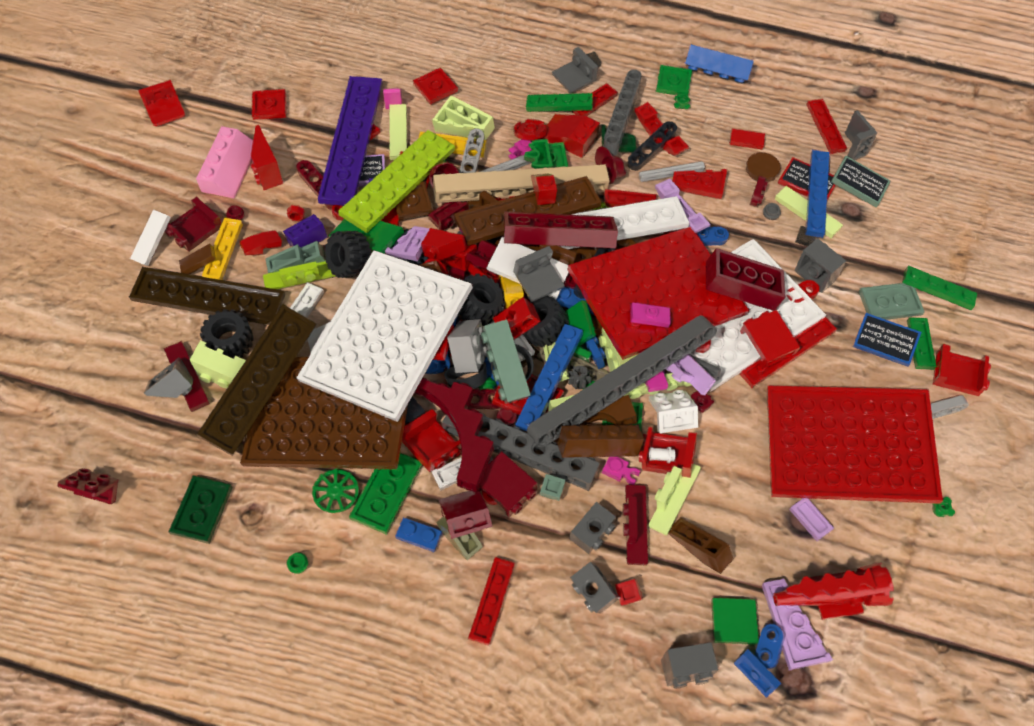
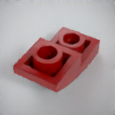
M276 230L258 233L240 241V246L245 256L263 254L264 248H275L282 245V240Z

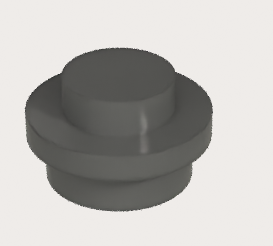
M769 203L763 208V215L767 219L775 220L780 216V207L775 203Z

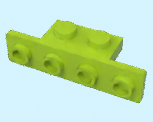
M315 261L264 274L263 280L265 288L280 289L335 277V275L328 269L326 261L319 263Z

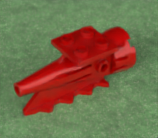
M875 562L857 568L856 572L847 570L846 572L826 573L810 578L805 576L799 584L792 585L784 591L773 593V601L775 606H818L821 620L863 614L862 604L865 606H890L894 597L890 598V591H894L888 569L881 567V562Z

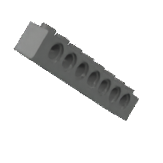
M483 414L481 429L487 428L489 430L487 432L480 431L478 437L485 436L493 441V452L498 454L503 452L512 460L548 475L565 479V482L587 491L590 490L599 468V462H596L594 458H562L557 443L551 442L544 447H539L531 436L516 426L510 427L499 419L493 420ZM446 415L442 421L443 429L447 433L458 437L455 427ZM501 435H504V436H506L507 438L504 439V440H501V439H499L498 437L501 436ZM517 443H524L525 446H524V447H518L516 444H517ZM541 450L544 453L541 455H537L535 451ZM560 458L562 462H555L553 459ZM577 465V466H579L581 469H580V470H574V469L572 468V466Z

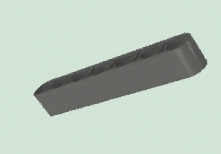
M638 70L628 71L604 136L603 147H606L614 156L619 151L640 90L642 74Z

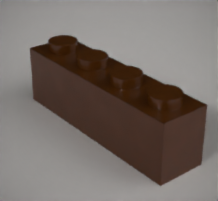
M638 425L562 426L557 445L562 458L637 457L644 438Z

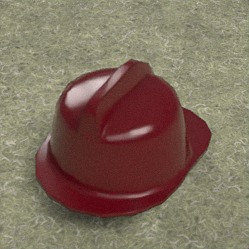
M598 147L595 153L596 165H606L609 184H613L615 179L626 175L622 158L612 155L606 147Z

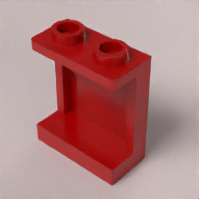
M777 310L772 312L766 311L756 319L750 318L746 320L740 330L741 334L746 333L762 358L759 362L762 369L794 356L800 349L799 344Z
M943 344L936 352L935 361L937 367L934 369L933 385L979 397L990 385V380L988 379V373L991 369L989 356L985 355L979 360L950 352V345Z
M433 409L404 426L402 443L429 472L442 468L446 461L451 458L455 459L461 453L460 440L455 442L436 421L437 413Z
M648 427V432L643 434L644 441L642 445H645L644 451L640 450L639 454L642 470L667 474V472L671 473L675 466L682 469V477L691 478L697 433L689 432L688 437L654 433L653 427ZM650 447L662 449L671 447V449H675V460L667 463V461L649 460Z

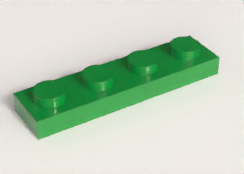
M593 93L527 95L526 111L592 110Z
M909 265L905 269L902 283L968 310H972L975 307L976 292Z

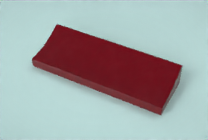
M504 212V243L616 248L618 229L612 216Z

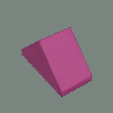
M402 88L383 89L386 109H390V105L402 104Z

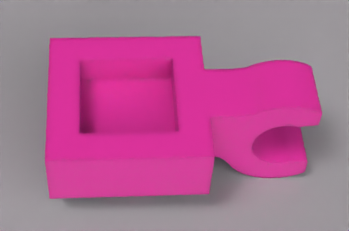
M521 139L514 143V146L509 149L511 154L508 157L514 159L524 155L525 152L532 151L528 144L533 141Z

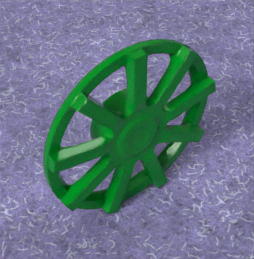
M338 469L321 474L312 487L315 504L321 510L328 513H340L349 509L355 503L359 493L358 483L350 472ZM334 474V482L330 483L326 477ZM338 474L345 475L341 482L338 483ZM349 478H350V479L353 481V483H354L353 485H349V486H344V487H343V484H344ZM323 480L328 487H318V485ZM355 489V495L352 497L344 493V491ZM316 491L327 492L317 499ZM329 497L330 500L325 508L320 502ZM342 497L351 500L346 507H343ZM333 500L338 502L340 509L330 510Z

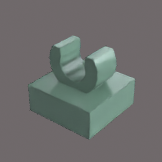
M546 474L540 495L560 501L565 479Z

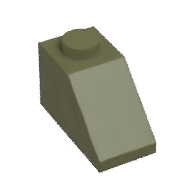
M444 516L436 522L445 537L466 560L483 547L474 532L451 539Z

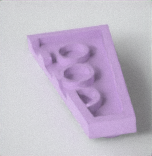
M780 579L763 583L762 588L773 623L780 627L785 634L782 651L788 669L793 670L831 662L833 660L831 655L824 649L821 644L823 642L818 634H815L809 624V619L806 614H803L799 606H775L773 593L784 591L789 587L785 580Z

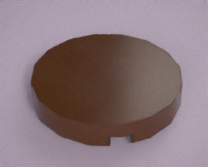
M758 152L751 155L746 163V172L756 181L759 175L766 177L765 181H773L778 177L781 169L778 159L766 152Z

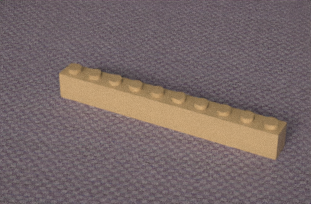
M606 165L433 175L435 203L479 200V194L483 191L493 195L495 198L505 199L534 191L531 175L549 173L554 175L556 184L587 176L597 193L605 192V189H608L609 177Z

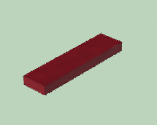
M180 341L163 348L169 363L171 364L177 358H180L193 378L192 390L184 395L190 411L193 412L209 405V400L190 362V357L183 342Z

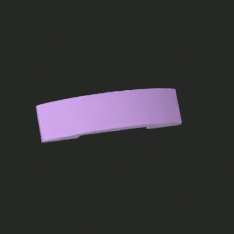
M671 179L655 185L661 199L678 197L689 221L688 227H691L695 233L710 227V223L701 213L696 214L679 195L680 189Z

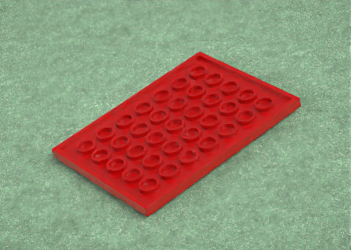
M691 227L568 265L567 268L622 360L640 354L698 316H704L714 326L745 316L749 312L743 301L706 290V261L711 254ZM632 302L670 308V326L661 327L631 322L630 306Z
M767 386L771 497L942 503L943 497L929 389Z

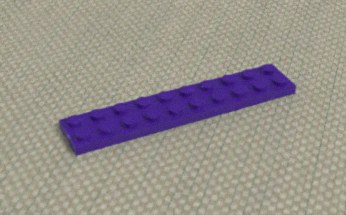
M349 77L318 195L319 204L344 206L357 194L383 85L382 78Z

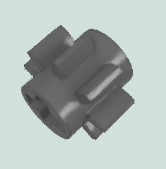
M573 366V371H568V384L572 385L575 389H585L586 384L591 383L590 370H587L584 366Z

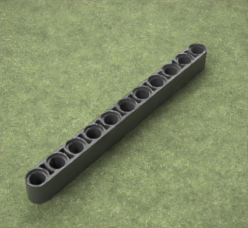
M704 316L696 317L533 421L528 426L527 433L539 447L548 445L559 438L562 426H577L711 340L716 335L717 328Z

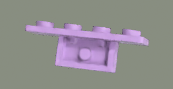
M689 354L666 368L667 371L673 373L672 377L676 381L690 383L702 395H706L716 381Z

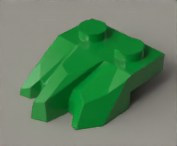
M547 139L534 140L528 144L532 151L525 152L524 160L532 162V168L568 167L564 142L548 143Z

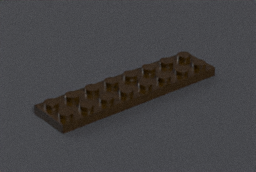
M142 267L129 298L134 302L215 315L216 311L223 312V309H227L230 312L232 309L236 313H242L243 317L245 316L249 322L269 325L282 306L285 292L283 290Z
M283 304L200 428L197 436L233 456L317 324Z

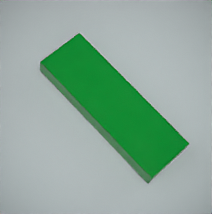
M909 317L907 319L908 328L921 332L913 355L915 369L934 370L937 366L928 318Z

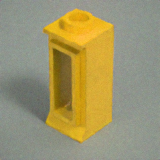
M499 275L500 288L504 291L505 309H507L517 300L524 297V292L521 284Z

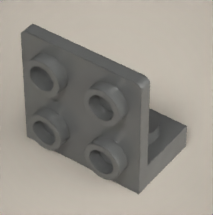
M580 47L573 49L572 62L554 70L552 75L572 94L597 80L598 66Z
M858 110L854 111L845 131V135L853 143L847 156L853 160L867 156L877 135L875 129Z
M550 246L517 259L514 265L513 272L532 302L564 288V283L550 262L553 254Z

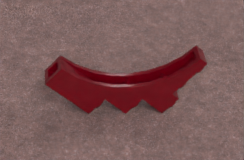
M422 377L414 393L425 397L437 405L448 416L461 442L462 455L461 465L456 478L457 486L477 493L493 453L494 442L485 436L478 437L483 425V414L475 409L468 410L473 398V388L465 383L453 382L452 387L449 388L445 384H436Z

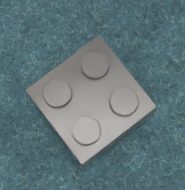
M481 319L459 321L448 336L456 373L478 372L487 357L486 351H489L481 338V332H483L482 329L484 327L482 326Z

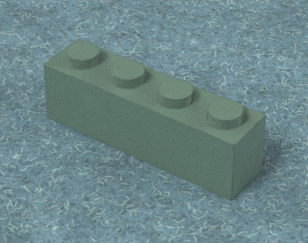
M503 320L485 325L482 329L483 332H481V338L484 344L487 343L489 351H486L489 362H493L494 365L492 373L494 380L498 381L500 389H498L500 399L504 400L505 404L528 398L530 396L529 388L508 321Z

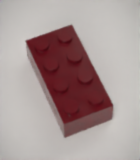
M716 248L706 261V290L775 311L786 298L784 270Z

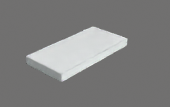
M502 237L488 264L487 270L520 284L513 272L517 259L536 251L520 244L504 243V238ZM551 258L552 266L564 283L568 275V265ZM560 290L553 292L548 296L554 297V299H557Z

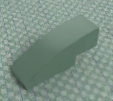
M318 241L302 248L295 245L265 258L268 273L315 261L316 263L326 261L324 248Z

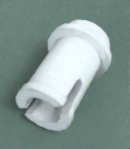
M650 447L649 460H660L670 463L675 460V449H671V447L667 449Z

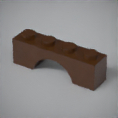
M625 395L577 426L588 425L597 420L608 421L613 425H632L637 423V417L629 395Z

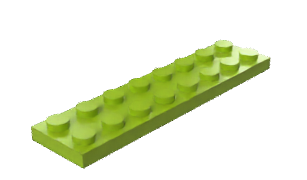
M427 130L339 210V216L368 233L430 174L433 166L443 162L455 151V145Z

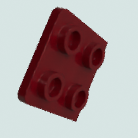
M82 468L58 481L57 487L73 491L75 495L112 505L116 502L119 479L112 478L108 474H98L91 472L90 469Z

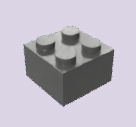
M817 238L803 250L794 271L805 280L815 281L820 287L819 292L823 293L836 281L846 260Z
M712 642L669 649L661 659L667 686H674V689L686 687L687 683L695 682L696 685L706 684L709 682L708 679L713 678V675L718 671Z

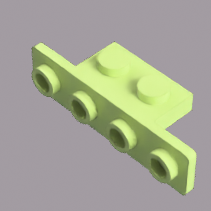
M693 464L691 478L682 477V469L675 466L671 473L667 472L664 478L665 484L662 489H658L655 496L657 509L649 523V528L668 535L700 472V466Z

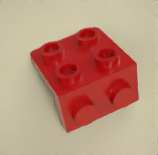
M171 80L138 90L153 126H159L185 117V112Z

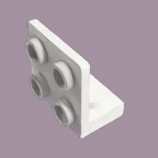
M675 390L673 393H656L653 396H649V402L657 412L659 433L698 428V406L686 391Z

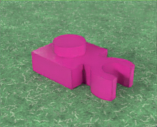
M609 457L602 470V474L619 482L623 477L628 484L634 485L636 480L631 478L630 475L639 476L640 470L637 468H627L629 462L619 457Z

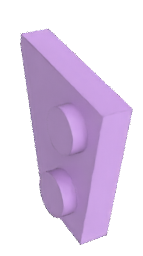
M414 226L406 235L397 240L398 244L392 249L388 247L385 250L386 255L418 261L423 252L421 243L430 228Z

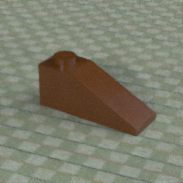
M681 517L672 525L668 533L704 565L720 574L734 560L728 543Z

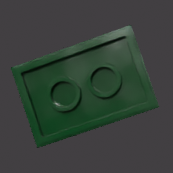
M193 475L168 532L171 535L210 544L232 491V485Z

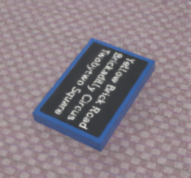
M865 313L853 347L909 367L921 332Z

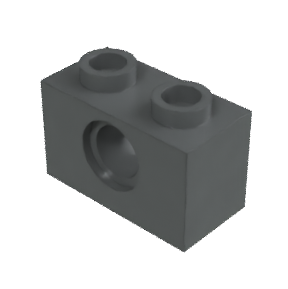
M596 502L571 531L569 539L588 554L593 549L597 551L603 543L602 538L605 534L609 536L615 529L616 516ZM596 526L600 531L592 532L589 527Z
M589 562L570 577L574 582L572 587L579 595L582 593L586 599L584 603L591 612L594 611L601 614L620 599L598 566L593 562ZM593 583H596L598 586V591L595 595H592L589 591Z

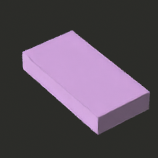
M807 498L801 499L789 509L816 541H819L834 529Z

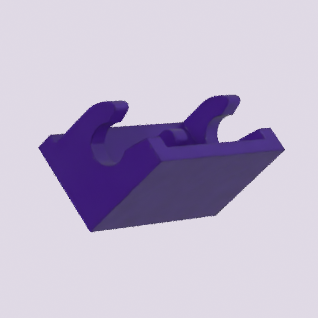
M315 214L283 231L289 245L292 247L298 245L302 248L313 242H320L328 238L323 223Z

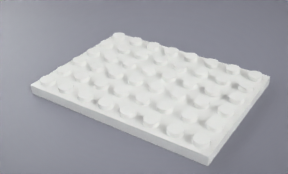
M754 239L731 252L782 269ZM784 271L786 298L775 310L778 311L793 337L825 318L826 314ZM792 287L795 289V290H793V291H791V292L787 291L788 289H790V288H792ZM787 295L791 296L792 301L787 298ZM802 297L805 299L804 301L799 303L794 302L795 299H800ZM744 302L749 309L747 315L715 326L717 333L711 339L708 351L699 353L694 350L689 353L721 369L720 376L714 378L716 381L709 389V392L761 359L746 333L741 334L740 330L746 320L750 318L756 319L766 311L772 312V310Z
M373 251L297 376V379L309 386L398 422L473 288L471 283Z

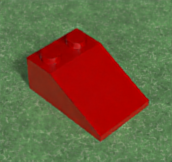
M555 114L547 124V134L540 139H547L548 143L564 142L566 151L583 158L598 137L600 122L582 115Z
M256 125L251 150L253 163L250 166L253 173L256 174L254 178L257 185L261 184L265 191L283 184L277 160L260 126Z

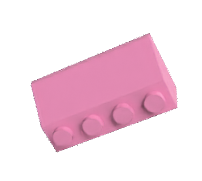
M221 126L196 178L201 192L235 198L252 161L251 150L253 140L238 129Z

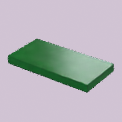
M343 219L332 231V233L337 231L361 232L363 236H366L367 242L370 244L371 253L377 251L383 254L404 233L402 227L379 221L366 233L346 219Z
M400 453L397 469H374L349 518L387 535L422 467L420 461Z

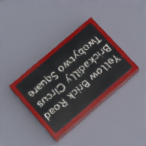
M792 157L778 184L784 187L787 186L793 191L808 197L810 164ZM828 173L827 200L836 186L831 182L834 175Z

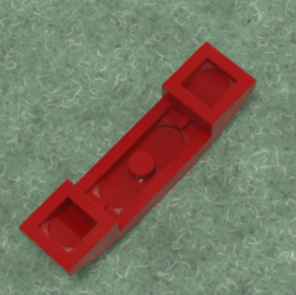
M649 102L635 108V113L649 136L663 125L657 118L658 112ZM678 135L665 142V146L662 149L676 156L687 150L689 146ZM661 138L654 139L656 143L663 141Z

